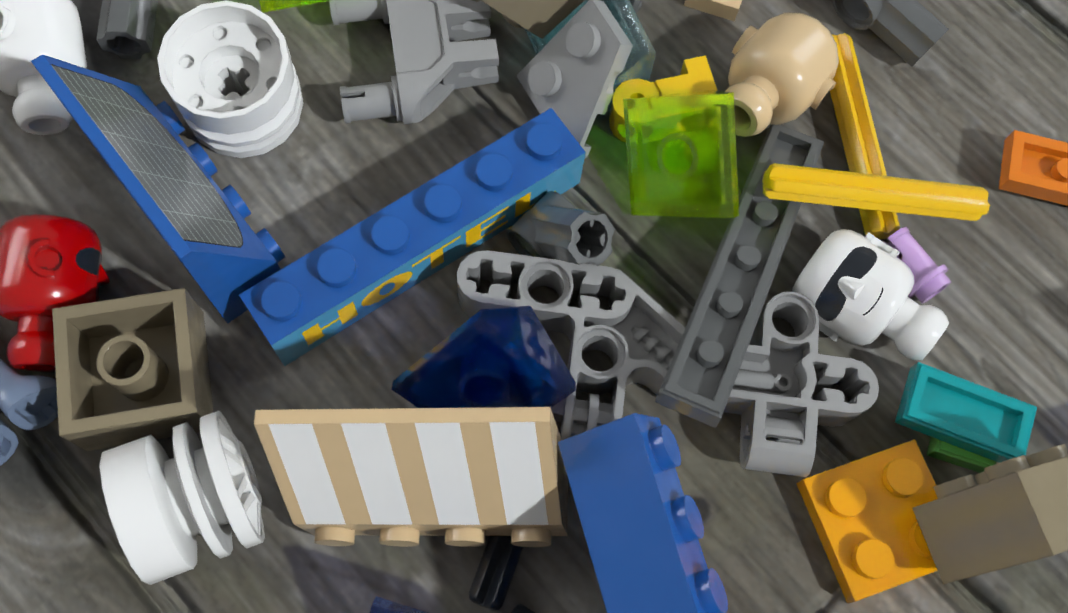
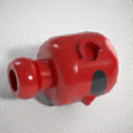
M21 215L6 221L0 229V315L10 321L18 322L17 333L9 341L6 353L8 361L13 368L36 372H56L52 309L98 302L99 286L110 283V279L101 265V242L95 230L81 221L55 215Z

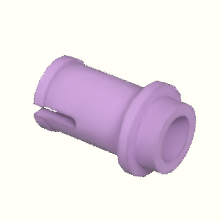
M907 227L899 229L888 237L890 242L886 244L900 252L897 258L902 260L914 275V285L908 295L909 298L916 296L923 304L951 283L950 279L945 275L948 268L944 264L938 267L913 238Z

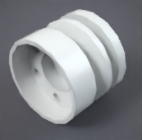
M225 0L197 6L181 15L165 33L157 57L160 79L200 143L217 154L245 158L265 154L287 140L299 123L304 103L300 82L296 75L285 37L271 17L252 5Z
M220 411L200 417L202 443L188 422L173 427L174 458L172 459L168 457L161 444L152 435L108 449L101 454L100 474L102 489L116 536L132 569L141 581L149 585L194 569L197 564L196 535L198 534L202 535L213 554L220 559L230 555L233 551L231 528L239 542L246 549L263 543L265 539L264 524L261 516L262 497L255 471L244 445L233 434L226 418Z

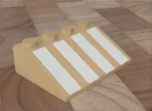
M550 407L255 410L254 426L292 523L315 535L314 543L351 546L354 545L355 535H379V543L382 545L408 547L419 545L420 536H445L446 545L477 547L485 545V536H511V544L515 546L546 547L551 545L552 536H568V476L558 442L562 439Z

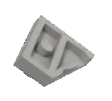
M589 0L517 74V78L538 112L541 114L552 108L586 152L585 158L588 157L591 146L586 144V140L597 114L605 115L614 94L613 85L615 79L623 72L633 48L632 43L604 1Z

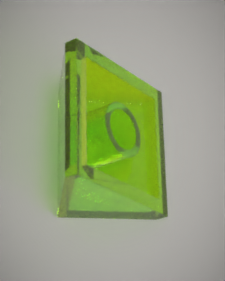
M707 90L623 99L631 215L738 217L739 197L734 92Z

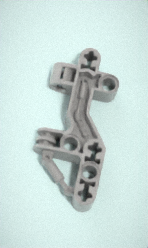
M487 250L476 251L468 255L460 263L457 271L458 300L463 312L470 318L478 320L477 331L479 335L486 339L489 338L499 350L500 354L497 356V359L530 401L532 407L551 408L555 421L561 422L560 436L562 440L622 418L625 388L629 384L639 383L645 385L658 395L685 327L621 270L608 266H596L585 263L578 265L556 259ZM481 280L492 282L488 293L477 292ZM511 282L518 283L517 299L509 298ZM538 286H547L555 290L560 298L553 303L542 304L536 302L529 292ZM573 291H579L577 307H570ZM782 292L773 296L761 311L724 412L741 415L740 465L742 469L807 477L811 472L815 458L817 425L835 427L843 426L871 408L877 400L879 385L873 370L862 361L818 354V311L811 300L796 292ZM597 297H608V304L611 310L600 309V302ZM779 317L789 322L794 329L795 337H788L779 333L773 325L772 318ZM498 324L555 331L567 335L570 340V352L566 385H547L518 345L508 344L499 332ZM589 350L603 351L610 357L613 367L607 371L592 370L584 363L582 355ZM834 384L839 385L838 390L829 388ZM576 388L589 393L588 401L576 399ZM609 392L611 394L610 404L600 403L599 394ZM813 392H816L817 394L811 398ZM844 396L849 397L848 403L844 402Z

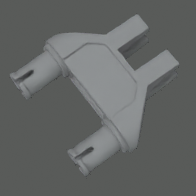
M329 0L334 26L340 25V23L383 19L384 24H390L396 75L391 76L392 82L352 87L340 86L345 124L351 123V121L392 116L397 117V122L403 121V125L418 123L429 116L454 89L497 83L499 80L497 70L499 56L496 39L462 41L491 36L489 23L491 9L483 1Z

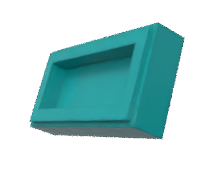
M917 362L910 367L894 423L1000 463L1022 455L1026 456L1037 407Z

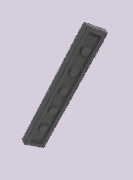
M770 124L655 403L714 428L717 427L802 203L769 199L764 196L762 183L764 171L773 163L815 168L824 141L782 125Z

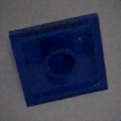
M518 306L481 309L393 380L391 390L417 408H552L576 391V381L532 307Z

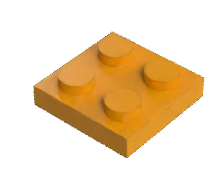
M915 439L810 476L796 483L847 603L862 600L938 571L912 509L913 507L938 499L933 488L936 486V483Z

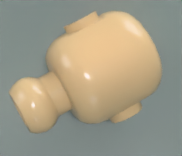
M791 12L772 17L759 29L752 25L749 26L741 35L732 51L735 56L731 60L728 74L729 88L720 97L718 105L719 118L730 132L738 136L750 137L761 133L769 124L781 125L797 119L810 106L816 110L825 95L836 85L833 78L839 64L837 43L831 32L819 20L804 13Z

